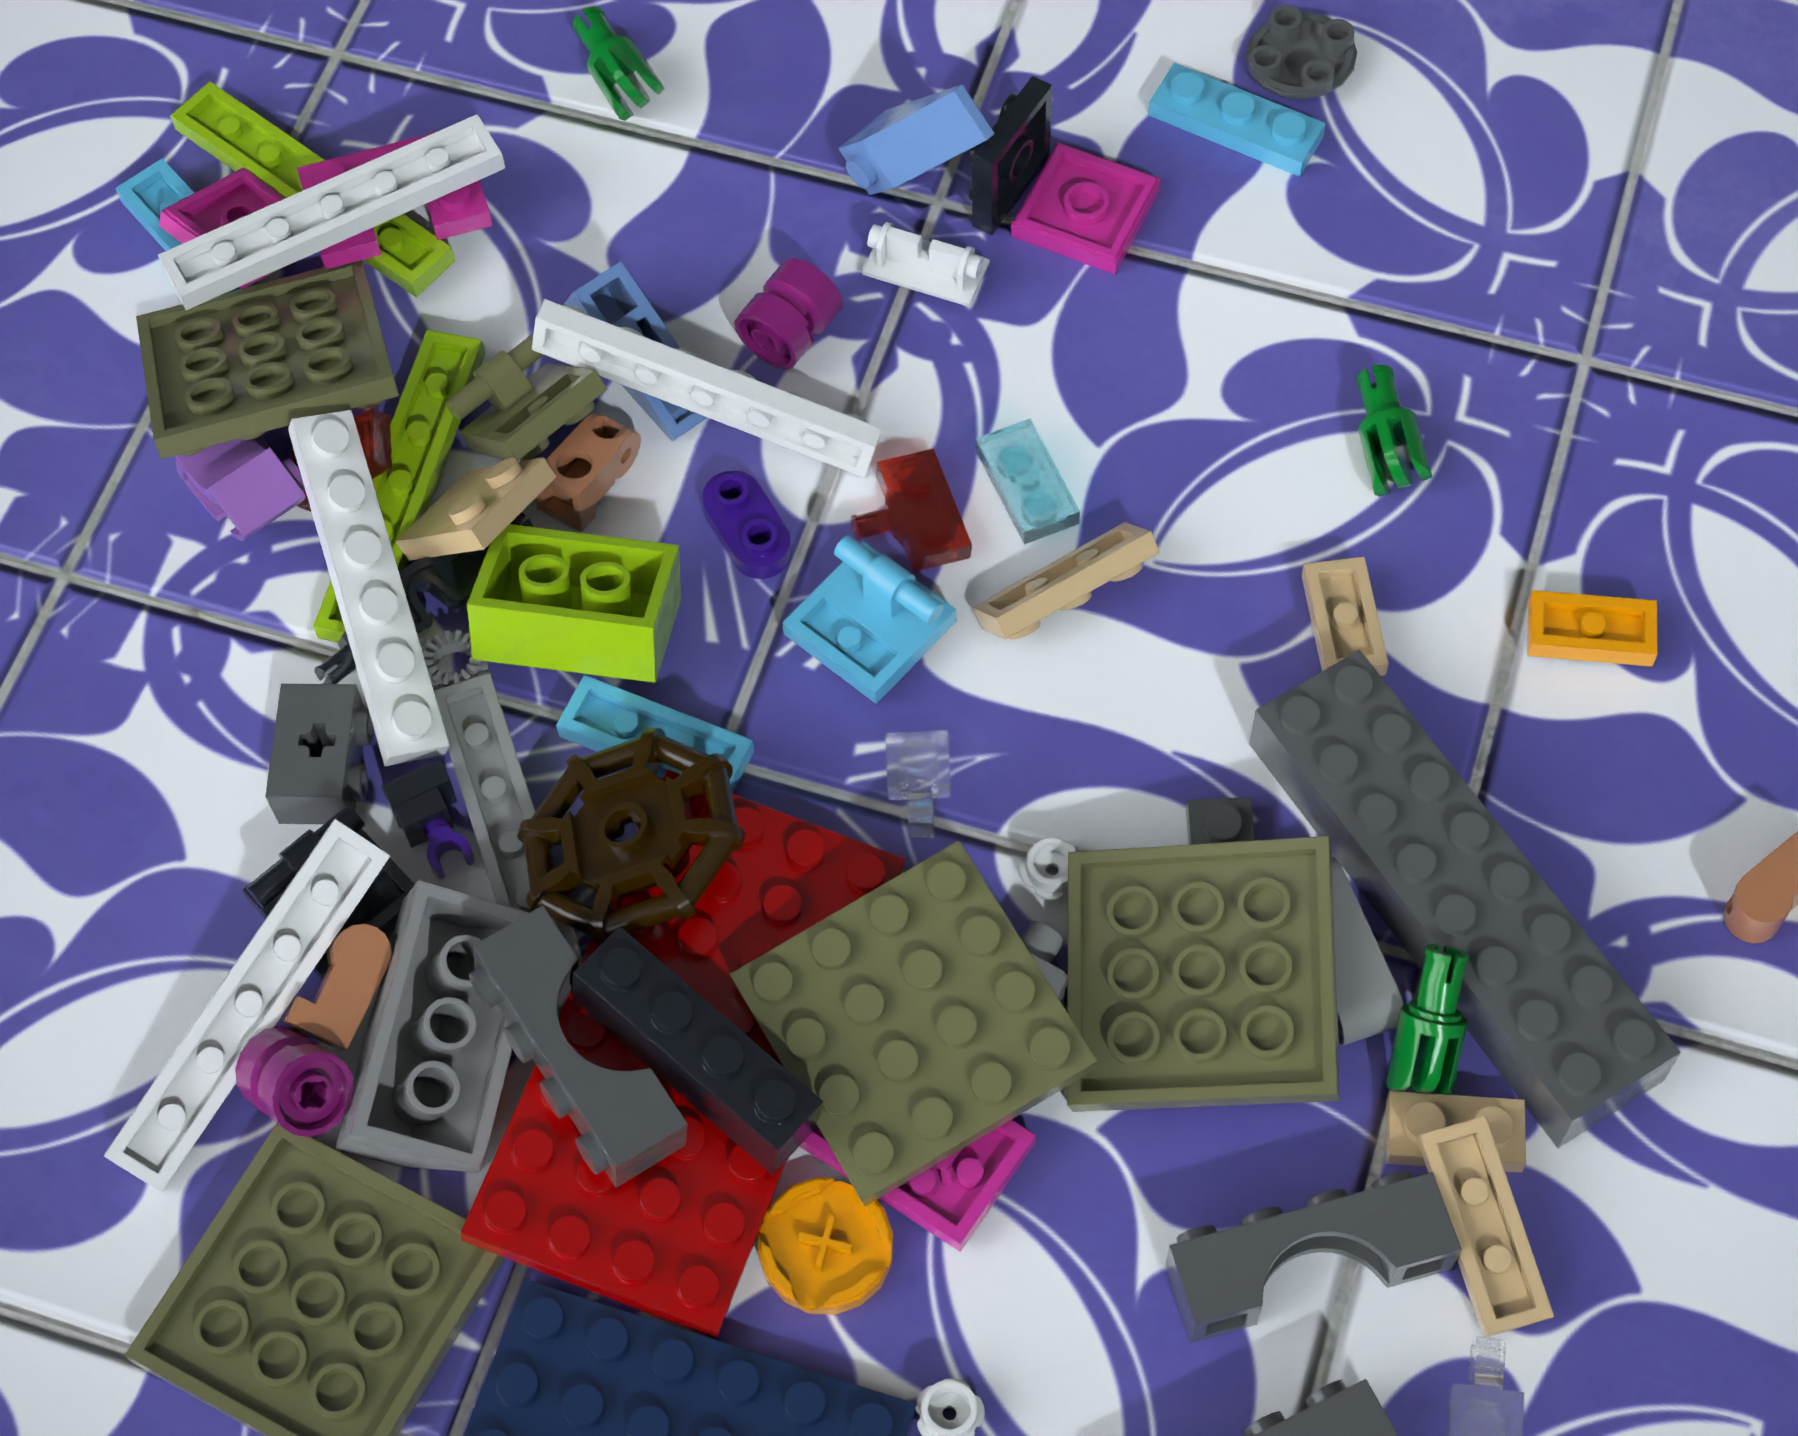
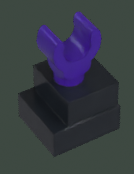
M440 759L381 786L399 828H402L410 847L413 848L426 841L429 842L426 855L430 868L437 878L443 879L445 877L440 858L446 851L457 850L463 854L468 865L474 864L470 843L463 835L452 830L454 825L447 807L456 803L457 799Z

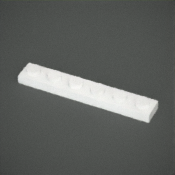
M476 114L160 253L158 257L185 310H188L505 169L503 155L480 117Z
M544 299L535 319L532 342L533 351L575 367L594 369L601 377L865 478L882 428L869 424L865 419L856 414L835 411L812 402L811 399L801 393L794 391L786 392L757 381L752 375L744 371L729 370L700 359L698 355L687 349H674L644 337L635 329L617 327L591 317L575 306H562Z
M347 410L291 419L288 429L384 766L445 755L450 744L352 411Z
M336 819L333 820L104 1153V1157L158 1191L162 1192L236 1084L235 1068L240 1052L251 1038L264 1029L273 1028L389 859V854Z

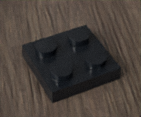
M1032 76L1019 94L1012 93L1006 99L1000 111L999 119L992 128L995 134L988 140L971 148L968 162L972 165V184L969 190V200L972 201V226L991 236L1050 156L1052 85L1037 77Z

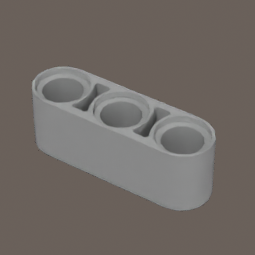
M1332 856L1338 1044L1345 1046L1397 1028L1400 1010L1404 1004L1397 984L1339 861Z

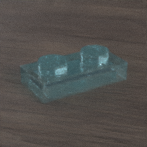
M1031 418L976 438V453L1024 545L1079 524L1080 510Z

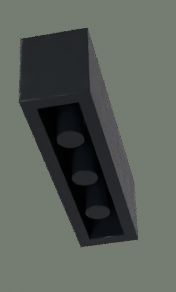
M619 926L573 972V1002L651 1068L652 1071L770 1174L773 1175L817 1128L816 1121L820 1118L824 1101L622 927Z

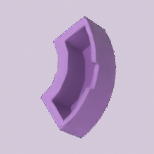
M262 436L250 440L236 439L213 445L190 456H175L177 472L185 484L217 522L227 516L235 525V528L230 530L233 537L240 541H244L306 499L304 493L306 490L298 467L289 458L281 462Z

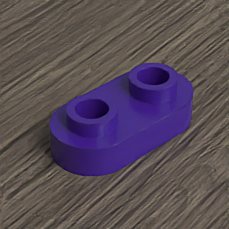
M725 471L712 477L705 485L702 493L705 518L736 568L742 574L755 579L771 578L781 573L791 560L790 534L759 483L751 475L741 471ZM728 494H741L740 497L734 500L723 498ZM762 536L770 539L762 545L751 543L756 537Z

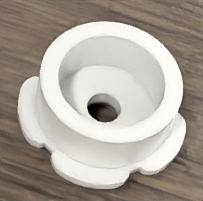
M1046 838L1040 840L1028 850L1027 860L1021 863L1020 876L1024 885L1034 888L1035 894L1042 899L1058 900L1062 898L1064 893L1068 892V852L1077 851L1062 839ZM1054 866L1058 869V873L1049 875L1046 869Z
M944 1379L926 1387L916 1402V1412L920 1414L917 1427L922 1436H975L974 1430L976 1427H980L984 1421L985 1409L981 1398L974 1395L970 1386L959 1379ZM945 1409H954L956 1417L953 1420L945 1419L943 1417Z

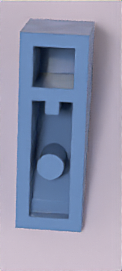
M962 84L885 110L838 149L847 161L846 169L852 180L861 188L866 189L869 195L900 186L988 140L995 133Z
M622 261L573 291L563 304L580 308L589 316L614 326L635 329L644 337L674 349L680 348ZM622 385L671 441H674L708 418Z

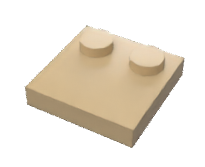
M544 457L520 462L516 458H508L492 467L467 471L395 542L408 561L483 550L556 478V475Z

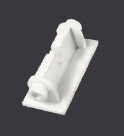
M885 222L883 227L874 224L870 230L867 245L873 249L862 270V275L970 307L990 263V259L975 254L974 247L967 246L966 248H961L932 239V242L922 239L921 235L894 228L893 223Z

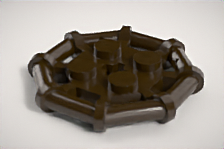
M646 728L641 737L581 758L574 754L566 760L568 768L531 819H525L521 822L517 834L518 839L524 843L530 887L526 896V903L531 911L544 906L551 918L591 936L597 946H600L619 926L628 934L680 916H684L688 920L697 913L694 908L730 854L742 848L745 838V831L738 826L730 784L733 767L722 754L715 753L709 755L671 739L665 735L661 728ZM664 764L683 771L675 780L666 777V781L656 776L659 767ZM706 793L710 819H693L690 801ZM579 796L584 804L574 817L569 808ZM634 822L639 829L638 832L626 841L615 842L616 838L624 835V826ZM562 844L564 863L553 869L551 849L554 848V845ZM692 845L704 846L678 883L674 877L681 874L687 868L690 861L689 849ZM580 884L593 889L596 893L593 908L568 895ZM658 886L663 892L662 895L621 908L623 897Z

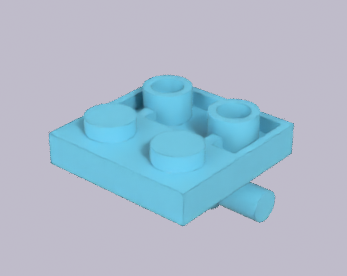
M847 535L840 540L834 550V555L843 562L782 622L783 632L786 637L877 704L957 621L956 609L917 581L912 573L886 554H880L864 541L860 544Z

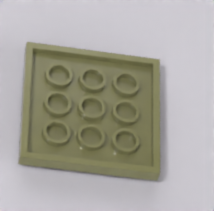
M362 260L326 270L323 267L227 292L188 310H185L183 304L136 316L153 439L160 459L176 455H194L207 447L236 439H254L263 435L266 431L290 425L291 419L341 412L352 408H371L386 399L399 396Z
M1329 836L1068 852V1015L1098 1061L1097 1069L1067 1086V1105L1072 1112L1340 1101L1332 845Z
M960 841L953 843L730 974L782 1066L824 1101L820 1118L816 1121V1124L864 1207L1098 1068L1097 1059Z
M276 1124L138 1333L125 1356L133 1364L262 1436H398L505 1258L461 1241L460 1232L466 1221L465 1218L311 1137L293 1135L279 1124Z

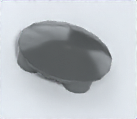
M1291 5L1279 6L1271 11L1269 22L1262 25L1249 40L1246 61L1250 75L1262 88L1281 97L1307 99L1326 95L1342 86L1354 71L1357 58L1354 28L1348 21L1343 19L1332 20L1321 14L1300 12L1298 8Z

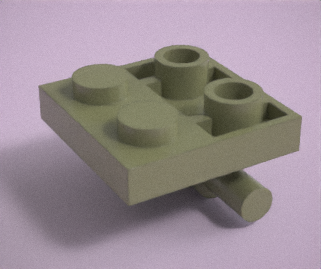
M533 332L508 353L501 350L473 372L475 379L445 401V404L456 419L462 420L488 399L492 406L462 429L459 434L473 452L503 459L516 458L517 461H525L534 458L544 451L550 443L547 437L562 425H572L589 415L595 407L592 401L604 393L607 387L594 369L549 362L527 378L523 371L544 355L532 350Z

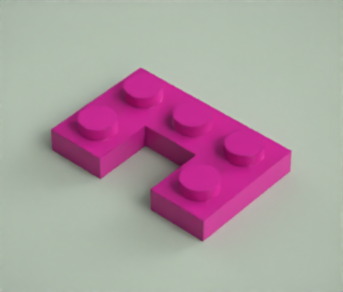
M433 133L298 167L297 170L302 189L306 190ZM480 180L426 203L437 240L493 226ZM373 227L321 250L320 255L326 270L379 256L381 252Z
M1010 1120L879 1199L961 1252L1034 1147L1036 1135ZM817 1126L799 1147L848 1178Z

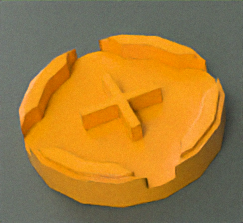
M815 1177L792 1185L771 1203L760 1229L757 1252L768 1285L785 1303L808 1314L836 1315L861 1306L881 1288L892 1266L894 1239L885 1209L877 1200L864 1207L852 1184L834 1181V1178Z

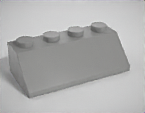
M418 880L402 900L391 941L392 955L390 963L379 985L354 1078V1096L350 1109L343 1118L335 1149L399 1167L476 1173L482 1171L512 1047L504 1032V1028L509 1026L510 1023L498 1005L488 1009L483 1004L470 981L469 974L475 971L472 945L529 914L528 912Z

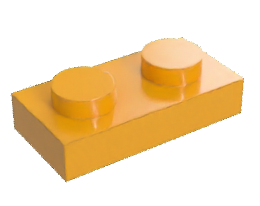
M1531 591L1528 600L1527 656L1653 666L1658 655L1657 600Z

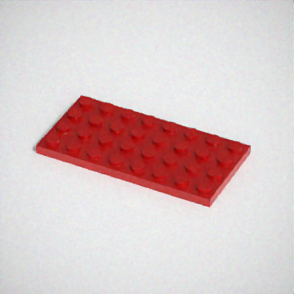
M667 769L662 780L666 781V777L675 780L680 774ZM703 793L690 801L693 819H710L706 793ZM732 794L738 826L745 831L743 846L740 850L730 854L694 907L697 913L688 920L684 916H680L633 932L630 935L781 1064L730 974L899 876L903 871L906 859ZM692 845L689 849L690 861L687 868L681 874L674 877L678 883L704 846ZM658 886L623 897L621 908L662 895L663 892ZM591 939L580 965L599 947L593 942V939ZM573 991L571 992L562 1008L559 1024L566 1040L580 1056L597 1066L609 1070L635 1071L649 1068L574 1003ZM535 1064L460 1232L461 1241L717 1340L788 1159L773 1175L770 1174L654 1072L688 1124L686 1146L616 1188L605 1170L595 1175L586 1164L575 1142V1139L581 1136V1133L568 1114L561 1119L554 1114L539 1086V1083L546 1079Z

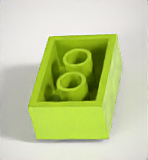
M509 524L490 543L467 603L472 659L656 683L681 602L679 545Z

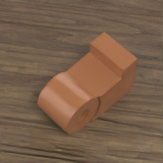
M597 411L589 414L547 457L546 461L556 475V478L536 497L537 508L574 529L583 532L595 518L596 504L615 484V479L622 477L634 463L640 448V434Z
M1798 831L1747 872L1737 883L1734 894L1725 904L1723 913L1725 925L1731 934L1741 941L1754 944L1764 943L1772 939L1789 912L1798 905Z
M368 924L353 925L339 932L328 947L327 960L329 967L311 1002L300 996L293 998L280 1022L291 1028H296L300 1032L339 1051L347 1050L390 963L392 955L391 945L385 933L377 927Z

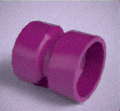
M796 258L785 259L763 286V292L756 293L734 320L735 330L741 341L759 359L779 369H792L813 344V335L821 334L843 307L842 297L834 283L817 267L804 260Z
M277 1026L264 1029L248 1041L240 1052L235 1068L236 1084L244 1099L293 1135L312 1137L326 1133L340 1123L350 1109L354 1096L353 1075L347 1064L296 1028Z

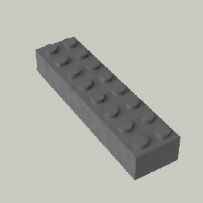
M1360 650L1255 710L1249 745L1319 837L1329 836L1332 854L1419 968L1423 971L1426 957L1425 948L1428 944H1438L1440 946L1439 952L1442 953L1444 945L1456 947L1469 953V961L1466 963L1457 1009L1462 1012V1016L1468 1021V1032L1519 1099L1525 1100L1526 1108L1557 1148L1568 1143L1666 1079L1681 1051Z

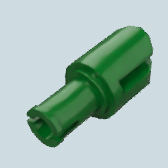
M591 6L582 11L592 27L588 28L583 19L577 14L572 22V28L580 36L590 52L587 60V69L618 118L626 121L634 114L615 86L616 83L640 108H643L651 100L634 74L635 71L655 93L660 94L664 87L634 40L627 36H618L608 22L604 11L599 7Z
M1374 365L1372 369L1376 379L1375 383H1371L1367 369L1362 370L1356 377L1357 386L1361 391L1367 415L1361 422L1358 431L1374 494L1381 497L1390 493V487L1380 451H1383L1388 469L1399 489L1413 485V477L1404 446L1406 444L1412 463L1422 481L1432 478V473L1416 414L1410 409L1401 407L1393 369L1387 365Z
M1428 944L1426 946V957L1417 1000H1412L1409 1004L1403 1005L1400 1010L1386 1078L1388 1088L1404 1091L1411 1087L1413 1091L1421 1093H1431L1436 1089L1439 1094L1453 1095L1468 1025L1467 1019L1457 1009L1465 967L1470 956L1466 951L1444 945L1442 953L1439 952L1440 946L1438 944Z

